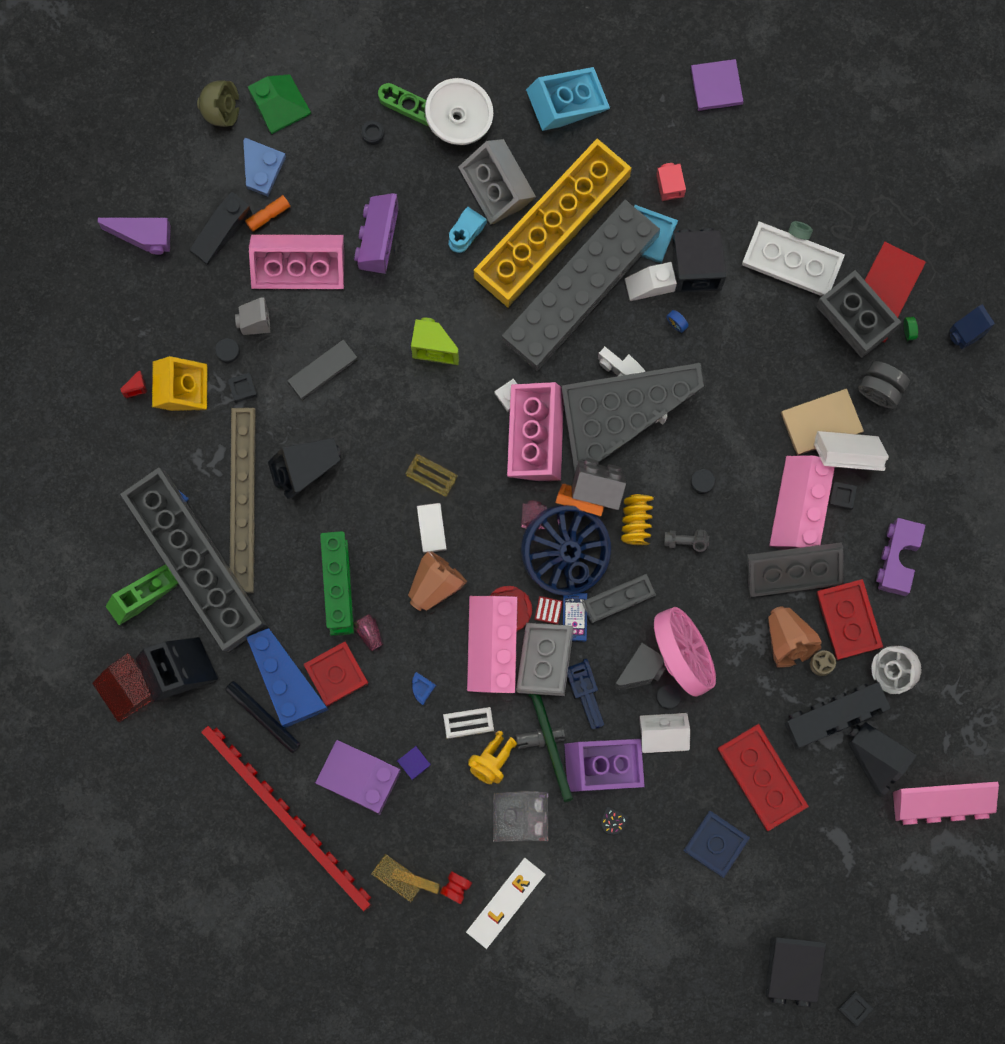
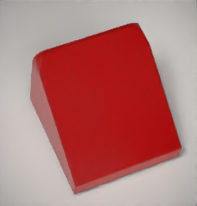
M138 371L120 389L125 398L147 392L141 371Z

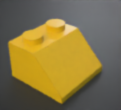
M171 356L153 361L152 407L171 411L206 410L207 364Z

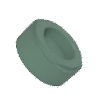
M794 221L791 223L788 232L799 239L809 240L813 230L805 223Z

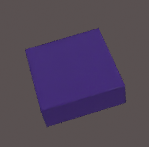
M416 746L397 760L412 780L431 766Z

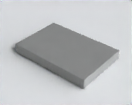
M526 623L516 688L518 693L565 696L574 631L573 626Z

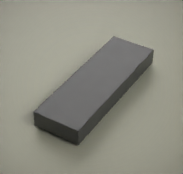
M342 340L287 381L300 399L303 400L358 358L347 343Z
M647 574L586 599L582 601V604L592 624L656 596V593Z

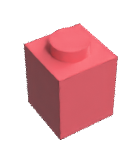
M666 163L658 168L656 176L661 200L666 201L684 197L686 187L681 164Z

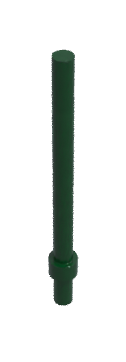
M528 694L529 697H532L563 801L569 802L573 800L541 694Z

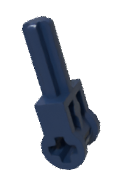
M585 658L583 662L568 667L567 678L574 698L580 697L591 729H597L604 726V721L593 693L598 691L589 662ZM584 670L583 672L574 674L577 671Z

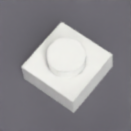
M514 379L494 391V394L507 412L510 411L511 385L517 384Z

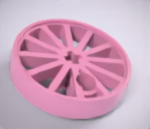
M677 607L658 613L654 619V631L668 672L692 696L697 697L711 690L716 684L713 660L702 635L693 621L684 611Z

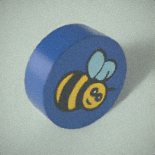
M672 310L666 316L669 323L677 331L682 333L688 328V322L678 311Z

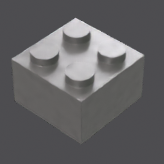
M593 459L579 460L572 482V498L619 510L626 486L625 473L616 465L608 464L606 467L598 465V462Z

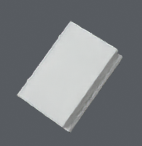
M817 431L814 446L824 466L885 471V462L889 456L878 436Z

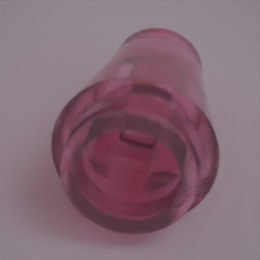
M371 614L353 622L356 627L354 630L371 651L383 645L376 619L372 618Z

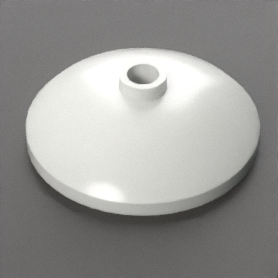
M453 78L439 83L432 89L425 104V117L430 129L440 139L455 145H466L478 141L487 133L493 120V106L488 94L478 84L467 79ZM453 115H459L460 120L454 119Z

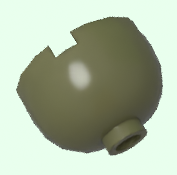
M225 80L211 82L203 88L197 100V106L208 123L220 127L234 125L239 114V107L235 108V100H239L237 88L233 82Z

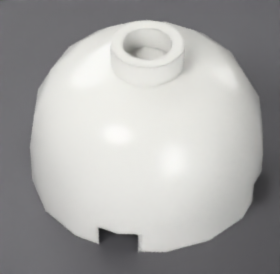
M904 646L884 648L880 653L876 654L871 666L874 680L877 679L882 690L890 694H901L912 689L919 681L921 675V663L918 656L911 649Z

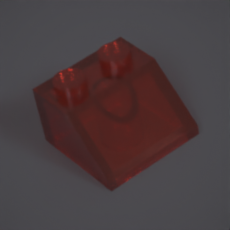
M129 653L108 666L92 683L118 722L153 700L137 662Z

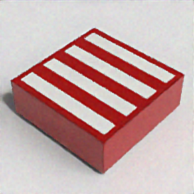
M539 596L535 621L558 625L563 601Z

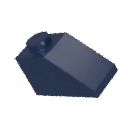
M982 304L951 327L949 330L951 332L950 337L955 345H959L961 349H964L983 338L995 323Z

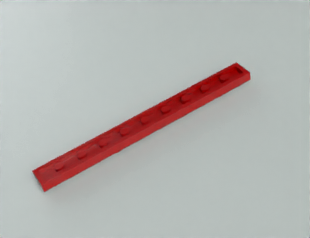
M207 726L201 733L365 912L371 906L369 902L371 899L370 895L362 887L358 890L352 884L355 879L346 869L341 872L336 866L339 861L330 851L325 854L321 850V841L313 833L309 836L303 830L306 827L303 821L297 815L292 818L287 812L290 807L282 798L276 800L271 794L274 791L273 788L265 780L261 783L255 777L258 772L249 762L244 765L239 759L242 754L233 745L228 747L223 740L226 738L217 727L213 730Z

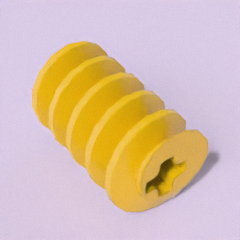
M634 494L624 499V504L627 507L623 508V513L628 516L622 519V522L627 524L622 527V532L626 533L621 536L623 542L631 545L650 544L644 541L645 538L651 537V534L645 532V529L652 528V525L645 523V520L652 519V515L647 514L646 511L653 509V506L648 505L647 501L654 500V497Z

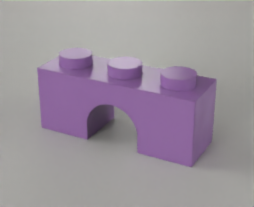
M897 518L893 524H889L887 537L890 540L888 546H884L881 557L885 562L883 569L879 568L876 582H879V590L907 596L910 593L915 570L906 568L900 563L899 553L904 549L917 551L921 547L925 529L924 524Z

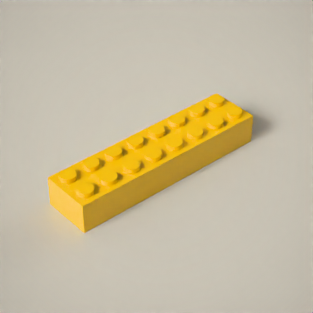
M596 139L474 269V279L506 307H509L630 178L632 168L599 139Z

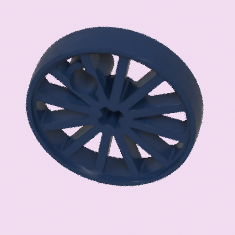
M558 505L542 511L530 522L523 535L521 556L528 575L537 585L554 594L575 595L588 590L601 579L610 561L611 541L605 525L595 514L581 511L576 506ZM565 511H575L567 532L564 513ZM554 514L557 515L559 535L547 521V518ZM584 515L591 523L576 535L579 523ZM540 524L546 529L555 543L534 535ZM594 529H597L600 536L599 540L581 543ZM531 541H537L553 547V549L530 553ZM566 546L570 547V549H568V554H564V552L567 551ZM601 546L599 559L581 553L585 549ZM551 556L534 571L531 563L532 559ZM579 557L597 564L591 575H589L588 566L580 562ZM555 564L549 583H544L540 579L541 575ZM578 565L580 574L577 577H573L572 569ZM564 568L567 587H556L561 571Z

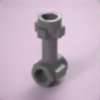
M701 529L695 531L694 536L676 535V531L670 530V532H665L664 544L669 546V548H675L676 544L693 545L694 550L702 552L709 546V536L705 530Z

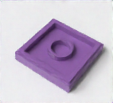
M736 59L691 65L698 111L743 104Z

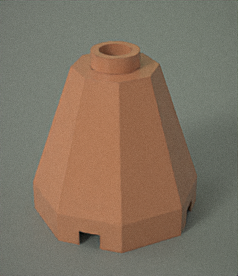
M428 551L421 559L409 591L410 604L419 611L422 609L427 611L460 590L467 580L457 569H452L445 559L432 551Z
M780 606L771 611L768 623L773 659L777 667L796 665L794 660L800 658L803 662L821 649L820 644H822V641L818 634L791 608Z

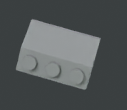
M504 139L486 141L458 166L490 225L522 210L536 198Z

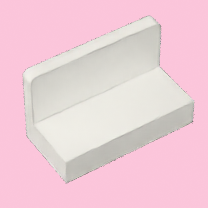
M687 713L640 716L643 753L687 751L690 749V725Z

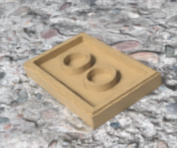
M847 389L781 412L797 456L816 450L814 442L817 431L857 435L864 432Z

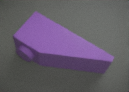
M98 218V223L102 230L145 251H150L151 254H163L164 251H170L171 225L168 218Z

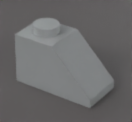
M258 298L239 306V314H235L236 328H240L243 335L271 333L269 310L265 298Z

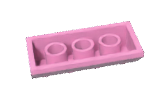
M251 235L249 244L251 289H344V235Z
M556 382L511 385L508 477L534 481L561 480L564 399L562 387Z
M786 456L769 547L787 550L821 544L835 467L824 466L820 457Z
M470 596L467 691L515 693L517 597Z
M998 782L899 789L893 792L896 821H903V825L918 824L917 819H927V823L942 822L941 818L951 817V821L966 820L965 816L974 815L975 820L989 819V814L996 813L999 784Z

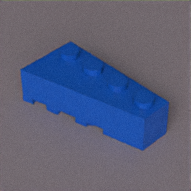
M269 628L247 637L281 725L284 728L328 711V708Z

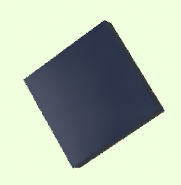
M709 811L683 851L724 878L750 837L712 811Z

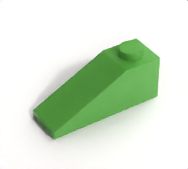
M165 564L112 594L105 607L118 625H121L141 613L178 586L179 583Z

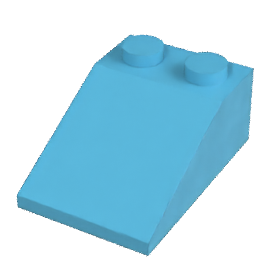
M594 67L538 77L526 89L542 131L559 128L610 109Z

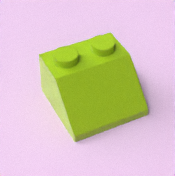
M431 318L416 319L411 343L412 357L414 359L458 365V348L442 326Z

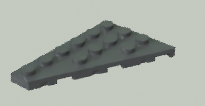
M701 363L562 385L574 470L576 471L578 461H585L586 458L593 459L599 463L705 387Z

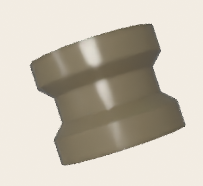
M825 650L817 652L810 660V668L818 676L828 675L836 666L834 655Z

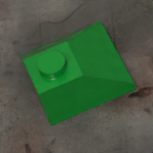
M291 75L267 76L248 86L250 97L271 134L311 114Z

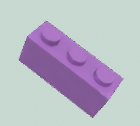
M397 194L370 197L369 204H365L363 218H366L365 226L360 227L359 239L362 242L361 247L356 248L354 259L358 261V267L361 270L386 274L399 210Z

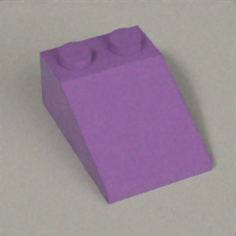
M641 739L564 744L567 781L571 792L644 787Z
M336 740L315 783L380 815L401 770Z

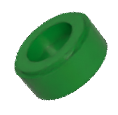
M915 317L904 318V332L907 340H916L918 338V325Z

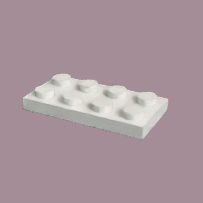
M758 222L742 265L823 296L832 289L845 254L808 240L799 239L788 232Z

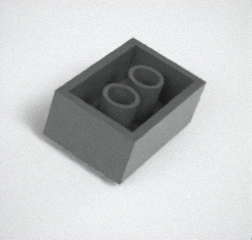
M856 270L823 295L816 306L861 358L894 333L901 324L897 316Z

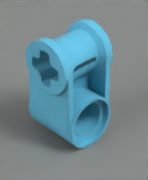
M467 207L449 232L450 249L456 253L465 252L473 240L481 233L487 223V219L470 207Z

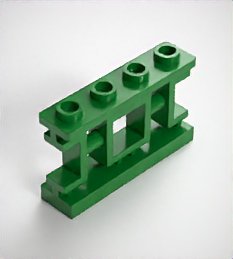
M343 531L321 533L326 626L330 629V636L354 634L348 540H345V533Z

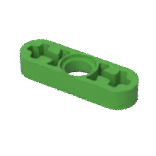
M391 83L383 84L379 88L378 97L382 105L429 126L424 113L427 100ZM389 91H392L393 97H388V99H385L384 93H389ZM405 100H413L415 107L411 110L403 108L402 104Z

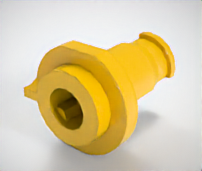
M502 731L496 732L495 739L488 744L481 756L472 755L468 760L471 773L487 784H492L493 782L500 783L504 775L500 769L508 759L511 749L517 745V742L510 737L495 758L493 754L504 740Z

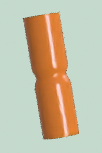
M284 195L267 205L265 209H261L246 219L245 222L250 230L254 232L271 218L276 217L291 206Z

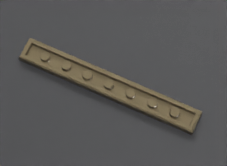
M231 408L230 569L245 592L254 593L256 409Z

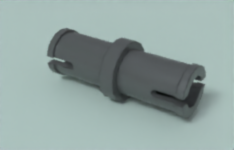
M563 726L553 728L552 733L555 742H565ZM541 728L536 729L535 732L515 734L518 750L533 746L541 748L546 744Z

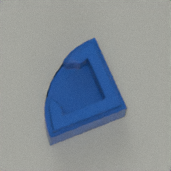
M416 672L412 680V689L417 701L424 705L436 685Z

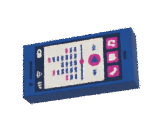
M587 593L563 595V625L573 626L572 641H587V613L582 604V601L587 599Z

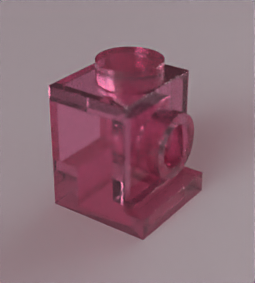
M528 501V504H523L521 527L527 528L539 513L546 510V505H542V502ZM540 524L537 529H545V528L542 526V524Z

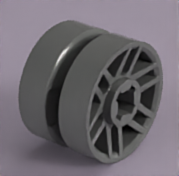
M874 361L858 389L862 395L874 403L886 408L895 409L902 398L901 394L906 391L910 380L897 368L883 362Z

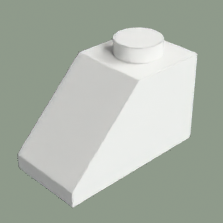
M671 262L647 267L625 278L630 301L675 292L677 284Z

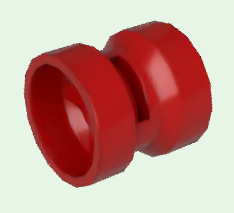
M451 871L448 876L449 884L447 883L446 886H443L440 893L461 904L464 899V890H468L472 882Z

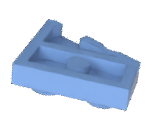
M244 138L246 187L268 197L286 155L283 152Z

